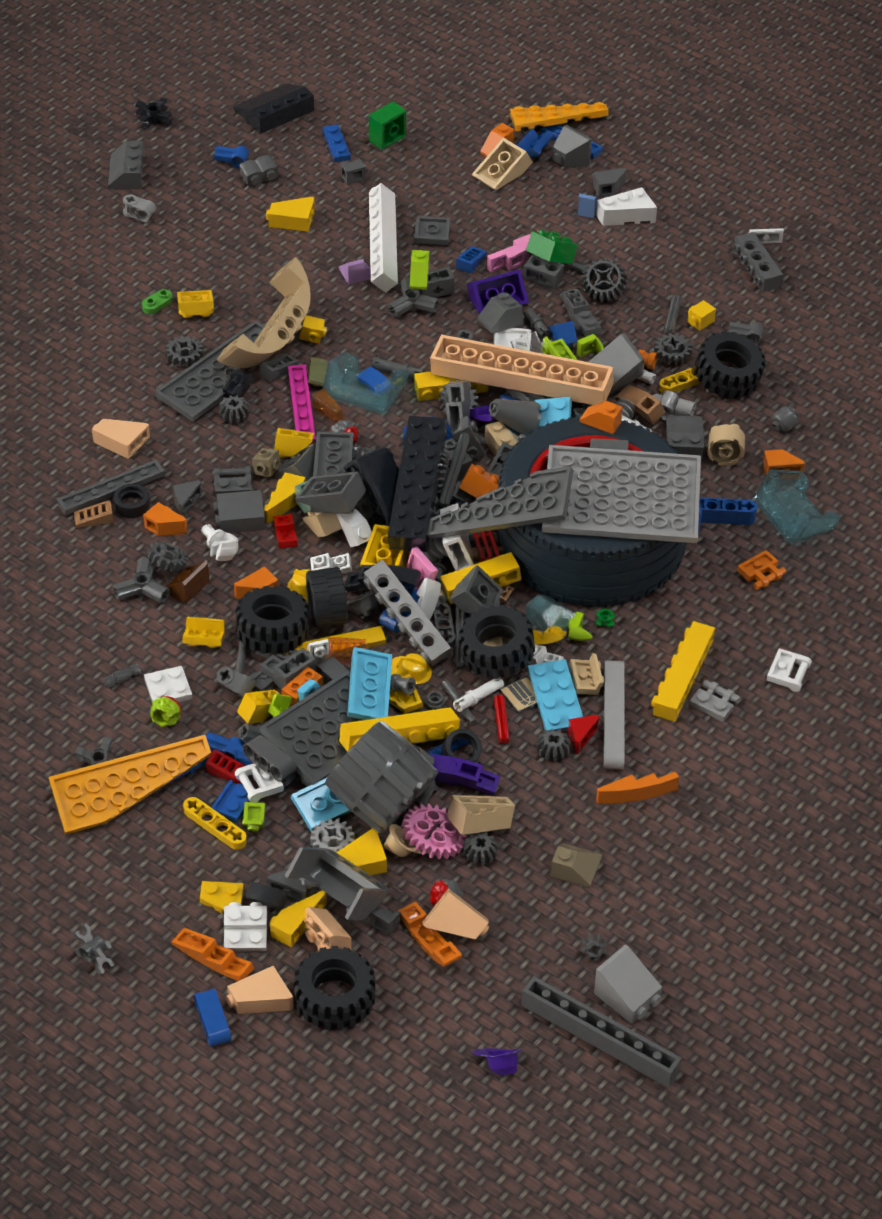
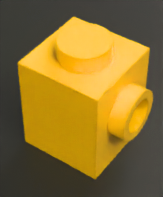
M704 300L689 309L688 323L701 331L715 321L716 308Z
M306 315L301 324L299 339L320 344L321 338H325L327 327H324L325 319Z

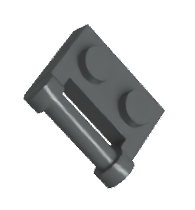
M245 466V468L234 469L214 468L215 497H217V494L252 491L251 467ZM245 475V477L220 478L221 476Z

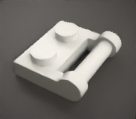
M779 648L766 681L789 687L794 692H799L802 687V679L812 660L809 657ZM794 664H799L800 666L795 678H789Z
M255 764L238 768L235 771V776L243 784L250 802H258L263 797L284 791L281 781H276ZM252 775L259 786L258 789H254L247 776Z

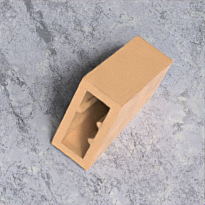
M102 419L98 424L94 425L92 435L94 443L129 459L150 438L149 424Z
M449 888L423 920V926L426 928L476 939L479 935L482 937L489 929L487 925L489 923L488 918Z
M274 966L227 986L228 995L226 1000L231 1008L234 1007L238 1014L290 1011L294 1009L293 996Z

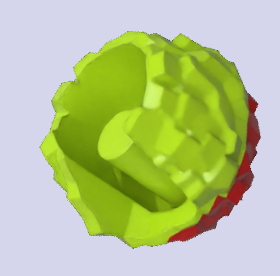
M158 697L152 702L150 713L152 721L160 725V727L175 725L181 715V705L173 697Z

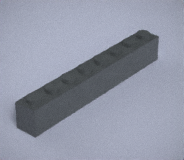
M533 976L522 990L521 1006L669 1088L680 1073L681 1057Z

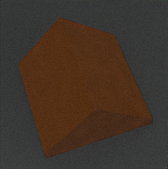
M205 560L185 567L166 586L170 589L169 595L185 604L188 603L209 582L208 562Z

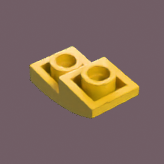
M557 626L547 628L544 634L541 631L533 630L535 644L557 642L566 636L567 631H563L562 628Z

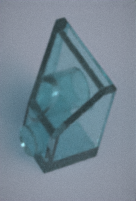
M539 594L526 605V617L529 618L533 626L543 632L551 626L560 627L565 631L568 628L570 618H574L576 614L553 598Z

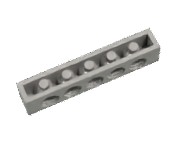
M383 560L364 572L365 580L363 581L367 588L374 590L377 601L380 604L384 603L390 618L397 620V626L403 634L407 633L410 637L408 639L410 644L420 650V655L426 660V663L429 662L433 667L451 654V647ZM382 582L388 583V586L384 588L378 585ZM392 597H398L399 601L391 602L390 599ZM405 611L411 613L408 617H403L401 614ZM415 626L422 627V630L419 632H415L412 629ZM432 641L434 644L427 647L424 645V642Z

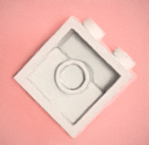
M233 902L229 906H224V947L234 952L267 951V906H263L260 902H253L250 906H242L238 902Z

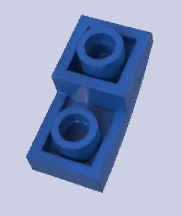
M371 366L357 375L359 382L367 385L371 392L379 396L386 394L394 386L387 377Z

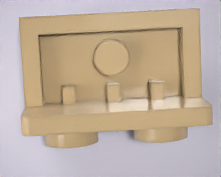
M592 653L589 660L571 659L569 669L576 694L598 695L601 687L604 686V676L601 674V663L598 661L597 654Z

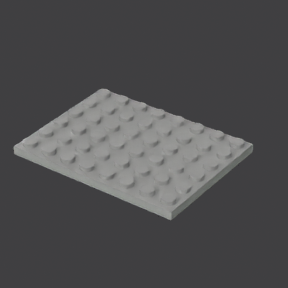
M549 445L547 470L571 466L574 472L566 519L544 522L542 524V532L685 543L698 542L701 455Z

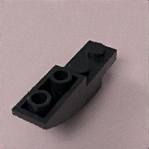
M363 565L360 572L349 573L344 585L345 590L351 592L368 589L363 581L365 580L364 572L374 565ZM387 565L405 589L417 588L421 577L420 571L401 566ZM382 582L378 586L384 588L388 586V583Z

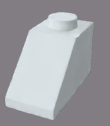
M355 507L348 514H336L350 547L369 541L372 531L367 520Z

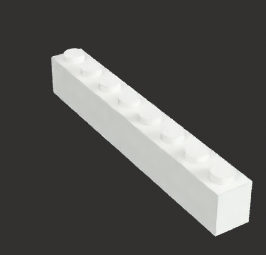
M380 183L369 192L371 282L386 293L398 284L395 193Z

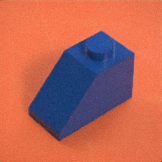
M573 321L548 326L553 341L563 339L568 347H572V343L577 342Z

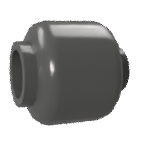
M783 406L772 415V427L777 432L787 433L798 424L799 415L794 408Z

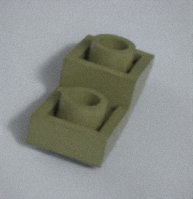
M311 357L309 361L308 383L316 387H326L328 360Z

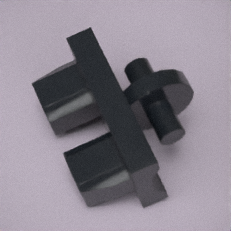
M240 369L234 370L223 388V393L228 394V398L230 395L232 397L238 395L241 398V394L247 390L249 383L254 378L253 374L244 373Z

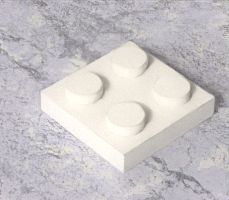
M182 666L144 674V680L152 702L161 696L173 697L178 702L192 699V692Z

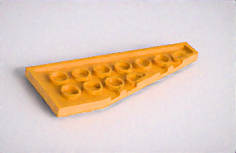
M206 735L50 776L49 782L65 835L106 824L211 756Z

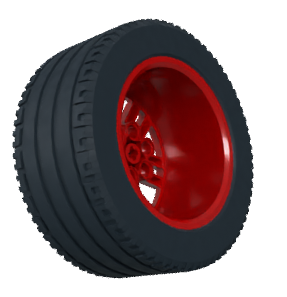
M579 416L576 418L570 417L566 420L560 419L558 422L553 421L551 424H545L544 427H538L537 430L534 429L532 433L526 434V437L521 438L520 442H517L512 447L503 462L498 488L502 486L504 488L509 487L520 478L522 480L529 478L531 473L547 470L549 445L590 448L591 438L629 440L628 450L672 454H678V451L674 450V447L669 445L667 440H663V437L657 436V433L650 432V429H645L641 425L637 426L636 423H629L626 420L621 421L615 433L611 434L581 423V417ZM543 523L497 529L498 545L503 547L504 554L512 552L520 567V581H524L525 585H529L531 589L537 590L538 593H543L546 597L550 596L551 599H558L560 602L565 601L567 604L574 603L578 606L579 604L583 606L592 605V607H596V605H600V607H604V605L612 606V604L620 605V603H628L630 600L635 601L637 598L641 599L644 595H649L650 592H655L657 588L662 587V584L667 583L668 579H671L672 575L676 573L687 546L685 542L542 532Z

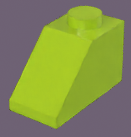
M412 250L410 289L427 290L429 251Z

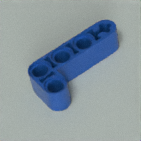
M699 497L698 533L700 532L701 522L751 525L756 520L757 504L752 500Z

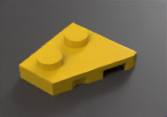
M408 674V675H405V676H402V677H403V678H409V677H411V676H410V674ZM416 687L411 695H407L403 691L398 690L395 692L390 689L389 703L404 714L423 707Z
M202 881L200 903L213 907L220 913H223L224 906H229L230 903L238 902L242 905L244 884Z

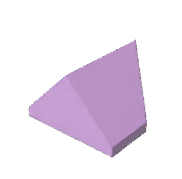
M363 259L339 266L348 285L371 279V268L364 263Z

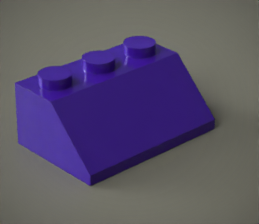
M520 269L466 284L470 300L479 315L489 300L500 293H508L520 305L529 303Z

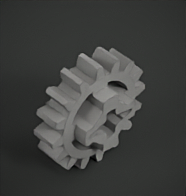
M329 818L327 823L322 820L321 826H314V830L311 831L310 844L313 845V848H327L338 852L355 840V833L352 832V826L347 827L346 821L341 824L339 819L332 822V819Z

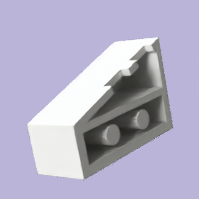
M643 188L597 200L596 217L603 226L624 225V222L640 224V221L656 223L657 207Z

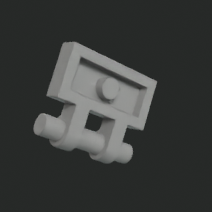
M705 680L702 687L708 690L704 691L699 688L691 698L689 706L724 722L733 711L734 705L729 702L738 703L740 696L734 694L733 690H726L720 687L714 681ZM717 693L723 696V698L721 699L715 696L714 694Z

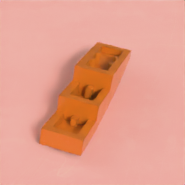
M672 772L657 778L652 773L636 780L633 775H629L597 788L596 802L598 804H617L661 796L678 790L679 776L676 772Z
M183 928L171 941L172 945L191 958L236 981L246 978L254 969L252 962L236 957L233 950L218 945L216 939L187 928Z

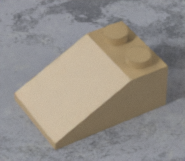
M503 137L472 173V176L496 191L521 176L533 161L525 150Z

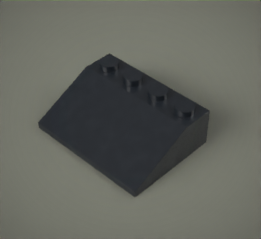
M287 83L233 106V109L259 134H262L313 112L314 95L303 86Z

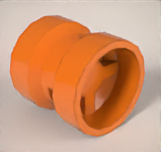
M639 349L638 352L644 358V366L647 369L654 370L657 353L651 352L648 354L645 350Z

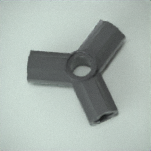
M404 277L400 281L403 296L387 305L390 315L395 318L406 311H416L418 309L436 313L439 299L422 295L417 289H410V277Z
M143 557L138 561L137 570L132 579L113 585V591L117 600L138 595L141 597L148 596L159 603L167 601L170 589L152 580L155 563H152V560L147 557Z

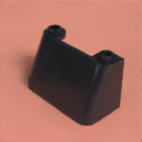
M382 446L352 460L343 468L346 473H359L366 488L365 494L375 511L372 515L373 517L377 516V523L375 524L389 526L399 468L393 459L392 451Z

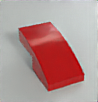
M292 514L273 516L279 549L298 546Z

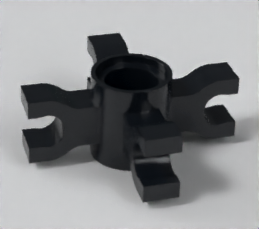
M161 97L157 103L151 102L147 105L142 101H138L135 104L136 107H139L136 114L142 115L140 121L143 123L140 125V128L146 130L150 124H158L160 122L166 126L172 124V120H169L172 113L165 112L168 109V106L164 105L167 102L166 98Z

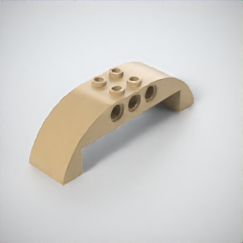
M296 257L281 268L270 281V284L285 297L254 343L244 334L240 335L221 352L217 358L220 363L235 368L255 367L275 352H279L295 338L293 334L297 333L302 327L301 322L308 312L311 296L307 275Z

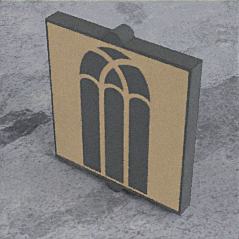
M527 676L516 682L512 681L511 684L500 689V693L518 714L528 709H533L534 706L538 705L531 681Z

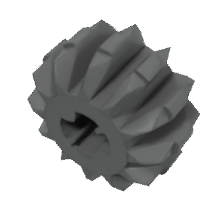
M230 395L229 398H223L219 405L220 417L224 419V422L229 421L230 424L233 422L239 424L240 421L245 422V419L249 417L248 401L244 397L239 398L238 395L235 397Z
M552 728L550 732L544 730L543 734L539 735L536 748L539 751L540 757H545L546 761L553 759L555 762L557 758L563 760L564 756H568L571 742L568 739L567 733H562L561 729L554 731Z
M485 832L484 834H470L469 839H465L463 853L468 862L473 861L474 866L477 863H481L484 866L485 862L491 864L493 859H496L498 844L494 836H488L487 832Z

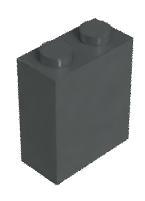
M261 490L217 494V502H213L214 513H218V515H215L216 526H220L221 530L227 533L265 530Z

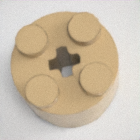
M737 424L713 426L708 440V456L710 460H715L722 466L737 464L744 457L745 435L740 426Z

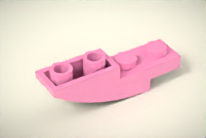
M531 234L513 240V246L488 255L487 269L493 272L506 267L510 271L527 262L533 255L526 251Z

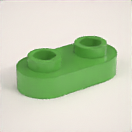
M162 289L142 301L143 312L155 314L173 302L172 292Z

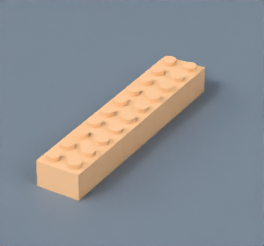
M447 335L440 336L430 357L431 374L554 398L570 397L574 402L590 405L606 401L613 385V367Z

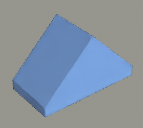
M579 193L578 215L594 218L597 200L599 199L595 196Z

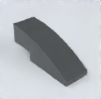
M456 381L447 384L449 402L445 403L446 414L453 439H455L453 432L462 428L461 418L468 416L470 419V381Z

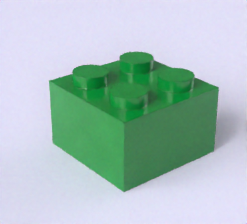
M394 101L369 115V141L381 150L406 137V110Z
M539 229V232L531 231L526 251L549 262L572 264L578 244L572 242V238L561 237L559 232L551 231L549 233Z

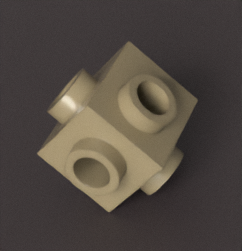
M262 448L252 458L255 475L271 477L281 467L279 450Z

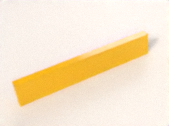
M378 626L305 641L295 650L299 651L304 648L307 651L309 643L328 639L329 655L327 656L353 651L354 647L364 649L386 644V638L382 627Z

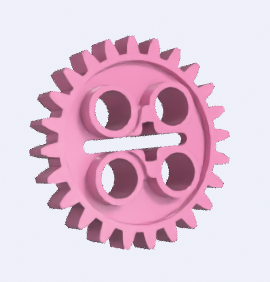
M429 803L426 808L423 804H420L419 808L414 806L412 810L409 809L401 824L403 828L402 833L406 834L404 839L410 840L409 846L415 845V851L422 850V855L429 853L430 858L433 855H436L438 859H441L442 855L446 859L449 858V855L455 857L456 853L459 854L461 849H463L467 835H462L447 818L446 808L440 810L438 805L432 808Z

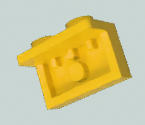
M198 617L186 618L183 643L190 646L207 645L210 648L222 645L225 637V620Z

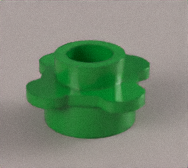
M602 609L596 613L598 618L595 624L597 626H614L613 619L615 614L611 610Z

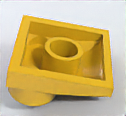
M212 290L177 292L179 314L183 315L184 318H191L193 315L208 317L214 312Z

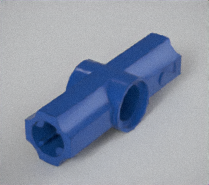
M212 732L207 733L206 738L211 752L215 749L245 765L254 764L245 756L242 748L245 743L237 737L228 739Z

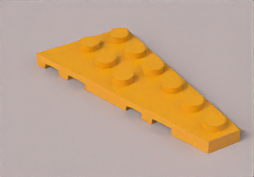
M596 102L592 105L587 103H580L578 105L563 104L562 106L547 105L546 107L534 105L530 106V108L517 106L514 109H510V117L516 132L521 131L522 127L534 129L539 124L545 127L568 123V119L580 121L585 116L587 118L608 116V107L602 102Z

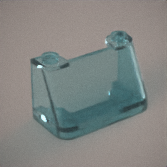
M343 352L328 361L323 386L326 396L377 413H385L391 408L408 380V371L396 369L391 373L390 378L385 379V383L375 385V391H372L367 385L358 381L357 375L363 371L358 370L359 361L355 355Z
M770 469L759 486L755 499L760 508L788 542H799L837 526L841 518L835 511L828 510L822 516L806 497L805 492L808 489L809 482L802 471Z

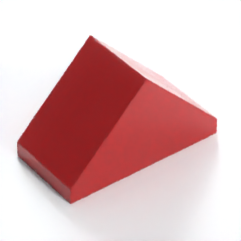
M591 715L569 719L568 734L576 754H580L598 730L600 716Z

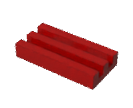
M489 530L486 534L482 531L480 535H477V532L473 533V539L481 562L495 558L492 557L487 542L488 538L494 556H500L492 530ZM479 540L483 541L488 558H485Z

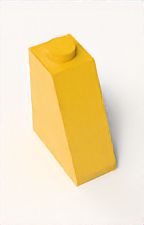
M315 197L271 203L270 210L266 211V220L269 222V227L308 232L315 211Z
M374 829L369 830L336 852L370 876L387 872V858L378 833Z

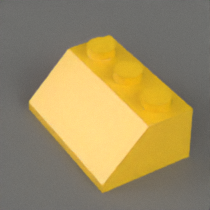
M375 524L360 567L363 565H375L381 560L387 565L405 567L409 553L406 550L389 549V526Z

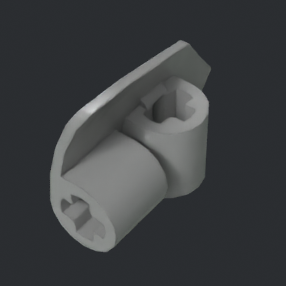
M664 391L663 395H653V397L661 402L666 412L660 418L664 422H666V415L693 416L695 412V402L682 398L679 399L678 395L672 391Z

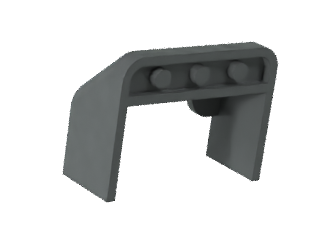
M300 847L285 874L287 878L301 880V884L306 888L319 887L347 907V914L345 916L347 920H365L387 897L390 891L384 884L340 854L327 848Z

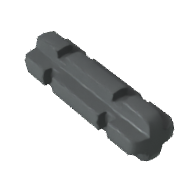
M134 663L129 666L130 668L126 667L113 673V676L104 677V683L107 688L114 686L115 683L119 684L132 678L131 675L136 676L140 674L141 669L138 664Z

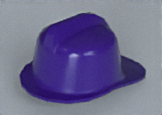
M483 1048L472 1052L475 1055L485 1056L490 1069L494 1073L507 1075L516 1073L518 1052H521L522 1049Z

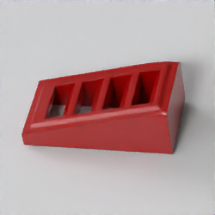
M214 749L206 761V772L226 780H232L234 783L242 784L240 780H237L235 771L246 765Z

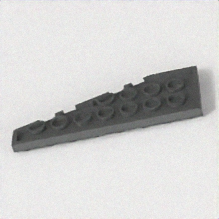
M255 320L155 390V396L192 422L219 404L225 395L223 388L229 381L230 374L234 370L244 369L220 363L217 358L221 352L242 334L254 343L265 326Z
M571 466L536 471L531 473L529 478L524 480L520 478L509 487L504 488L502 486L476 498L477 501L471 504L464 503L461 505V508L453 512L450 510L429 519L427 536L429 539L564 520L567 517L574 470Z

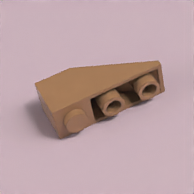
M629 384L616 396L617 399L625 398L631 401L635 406V412L653 425L666 413L658 399L648 392Z

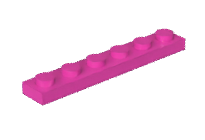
M306 364L288 366L296 431L314 433L311 444H316Z

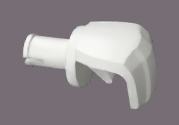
M210 524L204 525L201 532L207 537L210 556L216 555V560L218 561L232 560L238 551V538L221 529L215 530Z

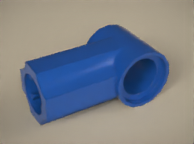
M216 146L214 160L230 162L233 166L240 168V164L247 161L249 150L244 146H238L236 149Z

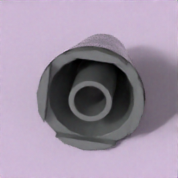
M495 399L489 406L492 417L519 434L526 435L534 429L537 430L541 420V413H539L538 409L541 406L537 402Z

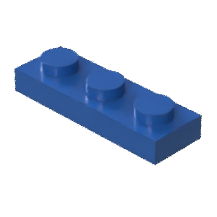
M339 125L323 127V134L334 162L351 160V154Z

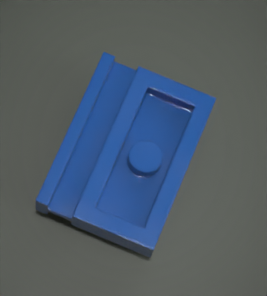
M229 780L211 808L229 821L237 824L244 814L245 802H250L247 797L248 793L242 784H235L232 780Z

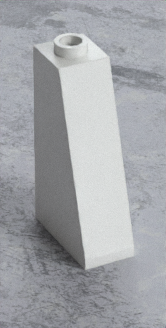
M456 503L440 509V514L449 510L453 512L460 507ZM468 534L442 537L443 546L455 571L474 565Z

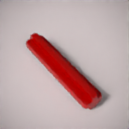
M502 694L495 695L494 707L498 740L500 744H508L509 730L505 698Z

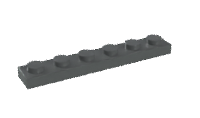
M156 459L57 499V504L66 516L114 497L116 490L123 485H144L164 477L165 470Z

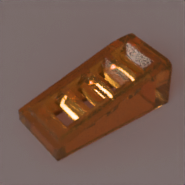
M322 389L313 393V406L336 423L339 420H343L342 409L327 390Z
M328 637L329 655H327V659L331 656L336 659H352V653H349V644H353V649L357 647V644H360V648L366 649V639ZM334 644H338V652H334ZM342 644H345V653H342Z

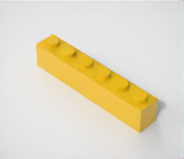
M693 621L691 627L686 628L684 633L685 639L680 641L678 645V654L673 655L672 666L667 668L664 676L665 681L660 682L658 696L654 695L651 706L654 707V716L676 722L714 641L715 627Z
M449 707L342 723L339 741L348 752L379 721L385 722L411 744L445 739L452 731L459 729L460 719Z

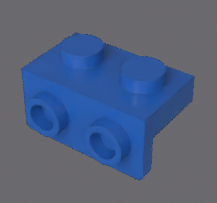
M531 129L517 146L525 150L529 157L533 156L535 158L541 154V149L550 143L549 140L553 135L550 131H547L538 136L535 130Z

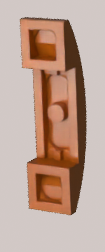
M416 901L398 910L401 912L400 917L413 938L434 961L445 967L462 958V954L451 941L446 942L437 930L423 926V920L427 914Z

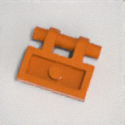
M767 550L737 566V571L748 582L754 579L757 580V582L753 583V587L756 590L769 586L770 582L781 579L787 573L784 567L777 568L778 560ZM766 572H769V573H770V574L767 575V576H764V575H763V574L766 573Z

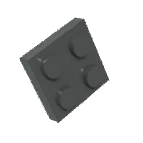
M417 216L414 243L448 245L450 218Z

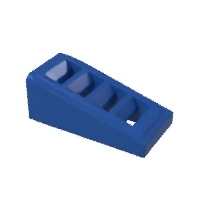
M474 246L470 247L456 259V268L471 274L487 255V251Z

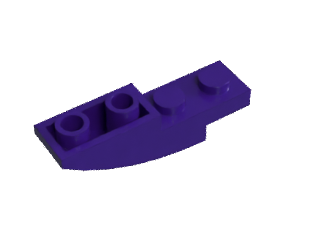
M430 754L434 757L433 766L438 771L435 780L451 786L458 783L494 796L500 779L499 775L482 770L483 765L472 761Z

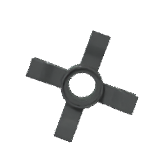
M105 736L100 748H95L91 752L78 746L75 751V755H77L76 760L87 762L90 765L113 760L108 758V754L113 748V744H111L112 739Z
M83 923L80 925L84 930L82 935L78 930L72 932L73 936L83 944L74 951L78 957H83L87 962L91 963L94 961L98 974H103L105 972L102 968L104 962L107 967L114 965L112 960L103 953L112 946L108 940H103L96 934L92 936L89 925Z

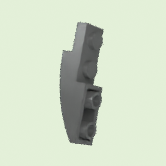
M569 289L568 291L561 292L566 310L571 321L574 322L578 333L584 334L585 337L591 334H601L602 327L590 312V305L578 289Z

